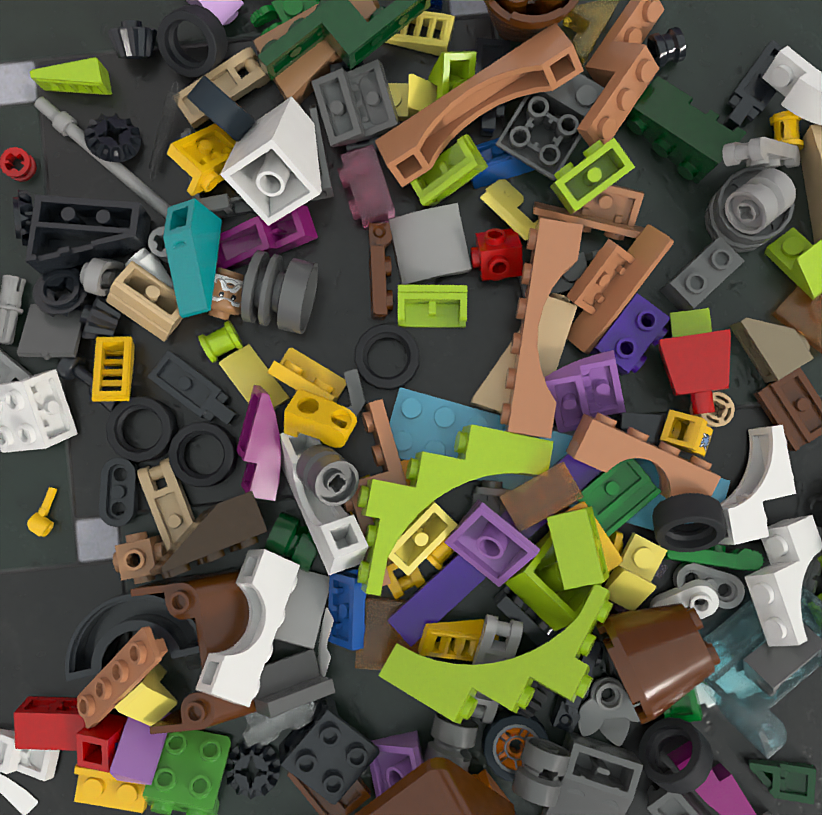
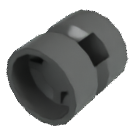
M321 444L314 445L305 450L299 457L296 466L297 477L322 503L328 506L344 504L357 491L359 484L358 471L333 448Z
M438 712L435 713L431 729V735L435 739L428 742L423 762L430 758L443 757L451 760L468 772L472 758L468 749L475 746L479 724L470 718L468 720L463 719L461 724H458Z
M527 737L520 756L524 765L516 769L511 786L512 791L531 803L555 807L562 788L559 777L566 775L571 753L566 748L549 740Z

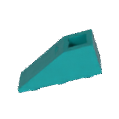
M195 198L168 207L163 236L179 315L182 318L211 311L222 220Z

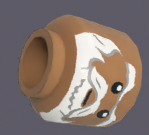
M217 268L211 311H209L208 315L228 320L230 314H241V293L244 275L223 268Z

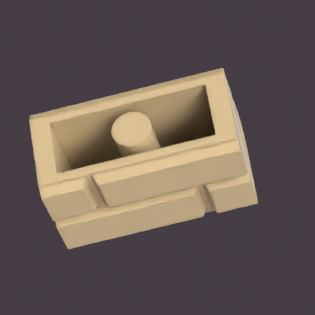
M131 261L111 285L106 302L164 342L183 319L179 315L174 289L134 261Z

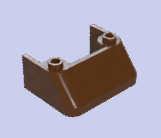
M239 569L162 579L130 589L131 597L164 592L166 607L172 616L182 620L195 618L202 670L208 654L222 652L234 646L245 633L249 621L247 598L236 584L241 571ZM195 691L183 700L181 709L175 710L150 726V734L205 729L257 712L255 702L252 699L250 707H246Z
M434 757L424 761L354 815H515L514 804L451 760L443 757Z

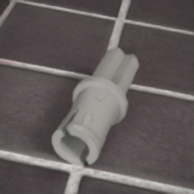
M3 275L0 292V344L10 345L14 342L18 314H23V310L20 307L26 280L23 278L19 279L17 276Z

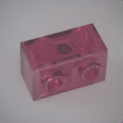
M374 145L340 155L343 167L337 168L343 188L350 187L353 199L348 200L353 219H360L363 229L366 230L369 223H388L389 219L395 218V208Z

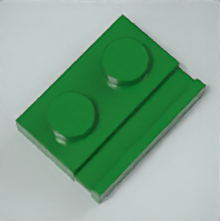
M632 458L616 464L607 473L602 471L573 498L577 503L584 501L588 507L592 506L595 518L609 537L662 491L659 487H656L648 474Z

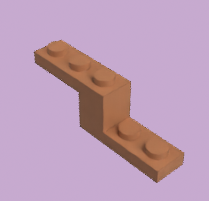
M630 0L585 66L594 82L604 87L577 128L589 147L598 140H601L605 145L613 138L659 70L647 46L642 43L665 10L660 0Z
M383 399L369 402L365 405L366 412L362 413L365 430L367 433L372 432L376 444L371 447L374 462L377 467L382 466L383 472L359 479L357 491L350 500L343 504L346 513L352 511V514H354L364 537L368 524L373 525L374 522L372 517L361 515L362 508L357 507L361 485L366 486L368 479H375L407 486ZM368 547V549H367V552H366V554H365V559H364L363 561H366V560H367V555H368L369 547ZM387 567L382 586L391 584Z

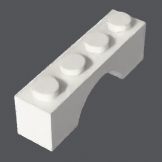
M281 433V467L328 575L359 565L363 561L369 546L354 514L349 515L346 513L341 505L328 506L322 503L297 477L296 466L299 457L309 447L321 444L320 440L302 433L297 438Z
M266 549L248 550L236 584L245 594L249 605L247 628L241 639L234 646L222 652L208 654L195 690L234 704L250 707L252 699L255 698L259 691V679L264 665L271 657L273 651L272 643L276 631L284 621L285 606L289 595L296 587L297 573L300 565Z

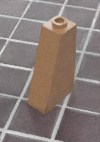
M349 0L367 22L374 11L380 8L378 0ZM318 4L254 39L253 42L258 55L265 44L273 39L278 40L288 32L289 27L294 21L302 17L306 18L316 9ZM323 39L275 77L273 81L284 100L292 96L300 105L314 91L311 81L331 73L329 65L341 63L343 60L326 39Z

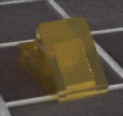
M597 0L576 5L573 11L563 19V25L577 32L572 43L582 66L611 20L620 0Z

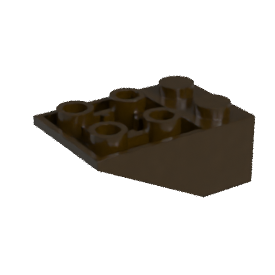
M253 491L220 502L204 510L150 570L151 576L162 574L163 579L171 578L191 570L189 562L196 560L198 566L226 556L224 548L229 547L230 552L259 543L257 535L267 532Z

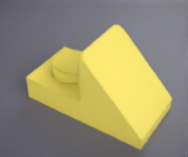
M409 74V83H388L399 121H406L436 101L437 86L414 74Z
M633 532L620 555L623 562L613 569L604 586L610 592L609 600L630 611L636 610L655 590L656 585L651 581L667 550Z
M158 663L114 708L119 713L149 726L160 721L178 703L173 695L160 683L167 671Z

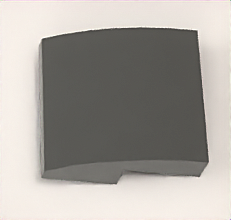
M378 59L348 72L341 68L311 81L331 147L343 146L377 137L389 132L400 124L383 65Z

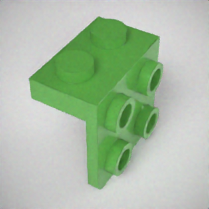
M198 730L167 733L152 784L145 785L142 795L146 803L151 806L150 810L164 815H171L172 810L186 812L185 815H217L220 805L217 796L231 747L230 738Z

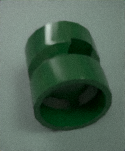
M282 511L269 534L264 549L283 558H289L290 561L300 565L299 569L308 573L318 554L317 547L307 525L302 526L299 518Z

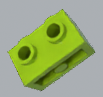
M615 138L605 145L601 140H598L583 152V155L586 157L585 160L575 167L572 162H569L554 174L557 181L550 187L569 214L579 210L635 168Z

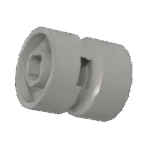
M769 168L762 170L727 198L725 214L733 227L740 232L746 234L759 233L793 205L796 198L795 186L792 180L778 169Z

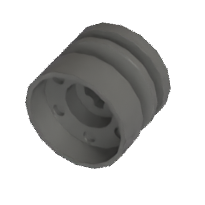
M759 166L744 168L731 175L708 202L704 215L705 225L713 241L721 236L737 253L753 251L779 234L789 223L795 207L794 203L763 230L755 234H746L735 229L725 214L727 198L751 178L767 168Z
M257 250L249 263L242 285V320L255 323L258 318L260 325L268 326L276 312L278 329L303 334L309 322L318 282V264L293 258L286 272H284L283 257L281 255L274 254L270 259L268 252Z

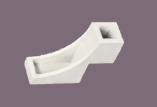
M783 425L748 430L750 441L748 464L737 488L727 499L720 503L727 531L724 539L718 544L736 545L769 537L763 501L796 494Z
M813 515L785 519L768 526L769 537L761 538L770 565L745 576L768 647L800 645L807 641L801 613V589L810 561L822 550V541Z

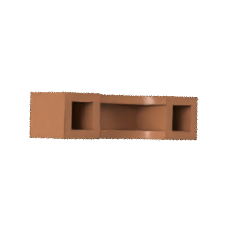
M597 412L595 418L585 413L583 414L566 450L572 458L605 473L616 464L627 459L641 458L649 460L655 466L659 476V489L662 491L660 494L666 499L684 493H700L712 496L721 476L710 470L711 463L694 455L691 456L690 460L678 456L681 451L680 449L663 441H660L658 446L647 442L649 435L630 426L627 432L615 427L616 420Z

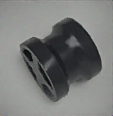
M673 27L668 29L666 34L654 33L648 36L647 48L659 68L664 67L669 61L674 63L684 61L686 57V43L680 28Z

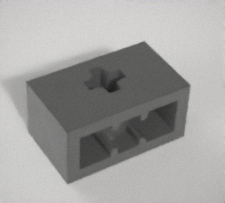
M719 236L701 250L659 291L679 312L692 310L733 273L744 260Z

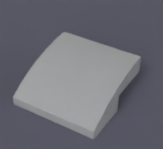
M458 203L429 208L388 220L401 285L431 282L436 278L471 271L472 268Z
M301 569L298 570L296 587L289 595L285 606V618L277 629L274 640L314 650L329 596V576L311 571L307 573Z

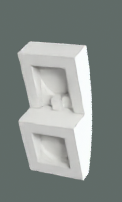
M0 729V772L9 774L18 771L42 781L54 778L60 750L15 749V731Z

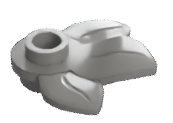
M609 676L601 677L593 683L590 690V698L579 708L580 720L578 721V728L582 736H588L599 729L610 742L616 746H621L628 734L630 721L640 722L634 709L640 703L632 705L623 685L617 679ZM606 688H611L613 690L612 696L608 699L602 698V691Z

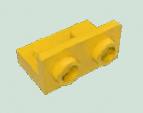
M212 124L170 144L167 155L192 177L187 189L191 196L204 190L209 192L219 182L225 180L220 173L236 141L217 124Z
M294 348L287 350L280 363L274 360L267 372L295 390L301 389L337 402L347 386L344 378Z
M75 765L74 774L79 776L74 802L143 813L147 808V803L142 796L145 784L117 781L110 772L107 773Z

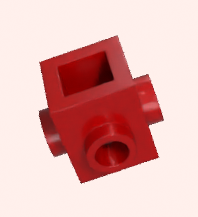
M494 228L486 232L475 233L476 247L470 248L471 262L473 268H479L482 281H497L507 277L522 276V244L518 233L512 228L503 230Z

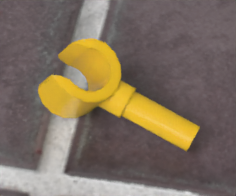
M48 488L41 508L27 522L28 529L37 536L46 537L54 526V522L46 518L57 492L55 488Z

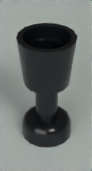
M78 351L76 357H63L56 368L58 376L65 380L78 378L90 386L89 395L92 396L93 372L85 367V357ZM104 376V379H103V380H120V379H118V378H116V377H114V376ZM131 386L130 397L133 392V386ZM102 387V391H121V387ZM122 401L97 402L111 413L114 407Z

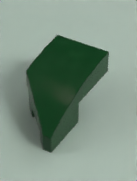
M748 760V766L751 771L757 775L775 799L814 805L816 768L814 765L777 760Z

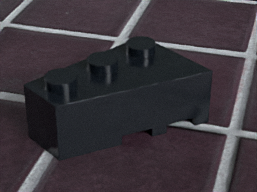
M35 194L25 262L42 275L55 270L84 265L93 258L110 259L138 252L142 248L147 249L151 217L140 202Z

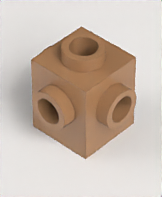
M147 531L126 535V542L115 545L116 552L113 553V565L116 572L120 573L121 581L133 578L134 584H140L155 580L156 577L155 575L151 576L150 570L167 552L161 535L148 537ZM137 554L140 556V564L138 563Z

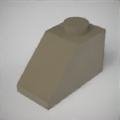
M744 318L729 326L765 383L778 381L814 359L809 352L810 345L806 338L797 333L793 328L751 318Z

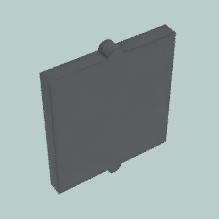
M30 304L17 355L19 357H43L45 360H49L51 357H76L84 326L79 321L86 304H81V311L77 309L70 311L68 317L62 314L52 317L48 313L41 311L36 304Z

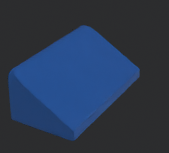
M496 138L475 145L487 163L488 168L472 178L471 183L475 189L493 184L499 179H508L535 169L495 146L499 139Z

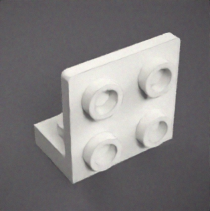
M56 369L44 371L20 381L0 384L1 452L46 449L78 434Z

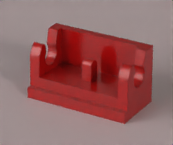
M28 696L14 712L15 749L77 751L76 733L85 726L84 719L78 712L77 698Z

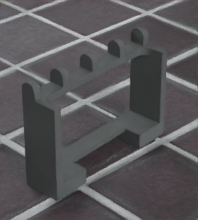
M316 104L310 105V114L308 116L315 125L317 151L322 175H320L322 191L320 195L310 201L334 197ZM192 128L184 129V132L181 133V138L193 134ZM188 174L189 182H191L192 177ZM204 191L192 196L193 199L198 200L219 218L255 212L241 196L230 198L226 193L205 197Z

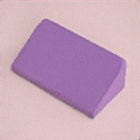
M128 717L110 767V774L117 781L151 785L167 733L150 734L149 725Z

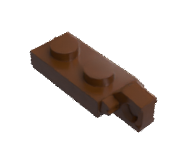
M369 223L368 255L371 319L385 320L387 310H393L392 290H386V277H391L392 272L391 256H385V248L391 243L392 235L389 223Z

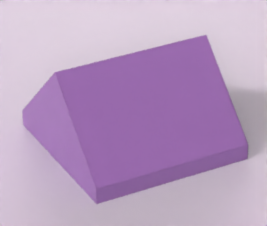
M479 499L444 541L445 544L498 587L505 583L540 551L536 545Z
M418 731L371 741L378 746L380 751L379 755L369 765L376 798L423 763Z

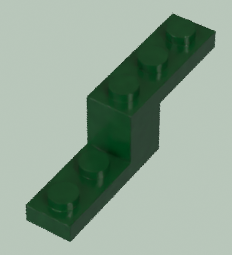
M321 0L316 9L306 18L302 17L294 21L289 27L288 32L278 40L273 39L265 44L257 57L263 72L272 81L323 39H326L351 70L431 6V0H395L389 6H382L374 11L368 22L349 0Z

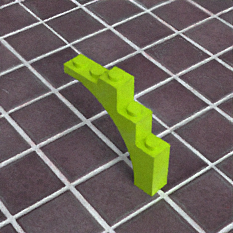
M471 424L464 426L462 432L458 431L456 435L454 452L458 453L457 458L424 451L417 452L415 458H410L406 471V479L411 480L410 486L368 479L366 486L361 485L357 499V507L362 508L361 515L375 518L374 524H368L365 533V540L369 550L367 560L361 561L358 569L357 583L362 584L361 590L366 594L381 595L387 559L397 540L417 515L434 500L455 487L485 476L517 474L532 477H548L554 442Z
M595 584L579 616L564 631L542 646L518 657L488 664H453L421 656L396 643L378 676L458 724H461L463 718L468 720L473 714L478 700L474 697L478 691L514 713H517L519 707L526 709L535 692V689L531 687L533 681L574 703L577 696L582 699L584 698L593 680L588 675L590 671L589 665L578 659L581 654L585 657L588 656L596 640V636L592 635V632L597 622L604 623L612 609L613 603L608 601L610 592L608 589Z

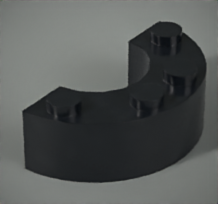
M131 591L120 594L97 606L77 626L66 652V681L98 675L114 658L120 638L126 632L139 631L142 627L149 626L153 635L164 639L172 659L198 654L200 652L195 618L182 620L172 616L166 607L164 592L132 597Z

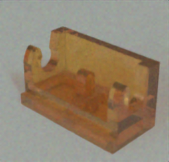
M563 461L500 496L518 531L522 532L546 519L548 516L584 498Z

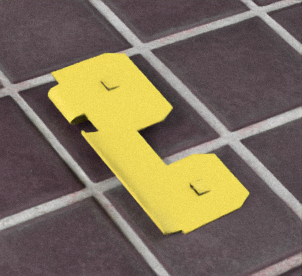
M499 179L486 188V192L480 198L526 241L529 229H535L539 220L533 223L517 208L524 202V196L506 179Z

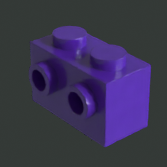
M636 293L590 353L596 355L614 350L618 374L623 376L630 371L636 373L647 359L644 352L650 344L656 346L658 341L666 335L668 330L664 326L670 317Z

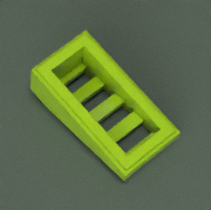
M96 57L29 71L30 77L46 91L100 95L112 94L108 71Z

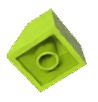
M549 531L535 544L540 549L539 553L510 577L505 584L545 623L556 631L569 626L579 616L595 584L564 590Z

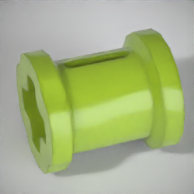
M229 320L224 322V327L207 336L204 334L198 336L203 350L212 363L217 362L218 357L228 351L244 347L236 329Z

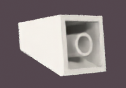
M292 96L255 121L239 142L236 141L220 173L268 226L320 195L322 191L315 125Z

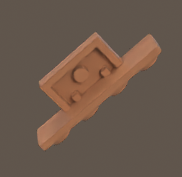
M612 184L572 214H569L565 208L540 202H534L533 214L539 215L538 220L544 218L583 224L582 232H591L592 228L605 231L604 236L615 240H624L625 236L637 239L644 230V227L635 225L644 193Z
M650 224L644 228L628 251H625L618 244L608 239L566 295L569 300L583 309L571 325L567 339L582 352L589 354L673 245L674 240Z
M149 626L142 627L77 696L78 712L83 717L87 729L95 727L168 652L164 639L155 640Z

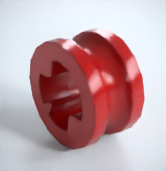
M13 147L5 150L1 155L0 168L13 180L24 182L34 176L36 162L23 149ZM17 158L24 165L20 171L15 169L16 166L13 165Z

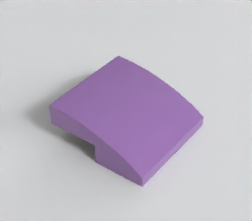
M614 350L580 359L545 377L547 387L556 401L554 417L558 432L560 433L575 431L584 413L595 418L597 412L604 415L626 412Z

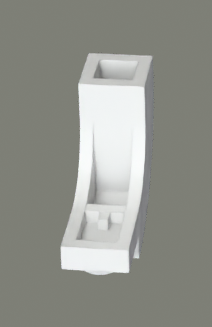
M786 46L778 52L762 78L785 96L781 103L784 108L807 121L822 126V72L790 47Z

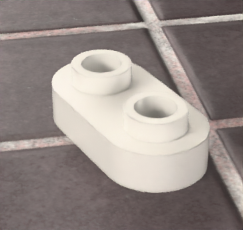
M698 579L685 583L680 588L675 587L655 596L650 602L649 608L682 603L684 607H694L700 619L712 615L717 610L719 598L715 587L710 582ZM697 599L707 600L703 605L694 603Z

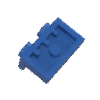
M347 569L329 575L328 610L334 622L328 642L352 651L364 649V634L366 630L365 598L367 594L361 590L362 584L357 583L358 569Z

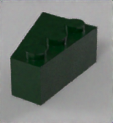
M657 76L645 89L626 117L627 126L635 134L643 135L652 144L653 150L659 156L672 161L677 166L678 172L685 179L693 180L698 184L723 160V146L739 142L747 132L739 127L734 132L717 122L720 117L719 114L711 109L707 114L703 113L690 104L693 101L691 96Z

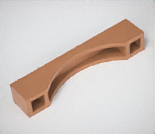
M555 23L375 140L387 167L399 184L404 187L432 169L437 158L449 142L463 128L482 114L518 97L553 91L583 72L584 70L574 45L557 23Z
M540 218L536 228L529 229L526 249L532 250L530 263H524L521 284L527 285L525 298L519 297L516 310V319H522L520 333L514 332L510 351L511 354H516L514 368H508L505 389H511L509 403H503L500 415V424H505L506 432L544 439L551 438L556 401L547 387L540 368L537 348L538 326L543 307L552 288L560 277L578 260L583 224Z

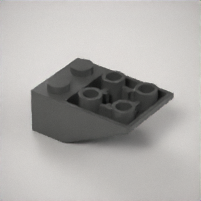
M580 73L553 91L526 95L495 146L555 181L554 174L564 167L582 139L581 134L577 130L578 126L604 87Z
M567 731L562 747L571 753V758L566 775L559 777L562 788L558 802L555 807L543 806L541 815H625L633 801L643 769L641 761L633 751Z

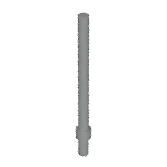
M43 96L35 101L34 106L52 121V126L59 133L72 138L166 219L167 209L170 205L120 162L104 161L93 155L86 146L85 132L77 126V121L66 111L61 112Z

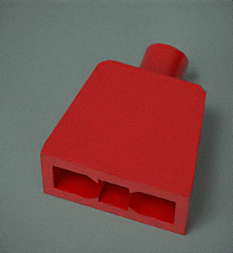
M730 329L660 339L658 341V348L674 396L690 394L693 415L715 412L712 391L729 388Z

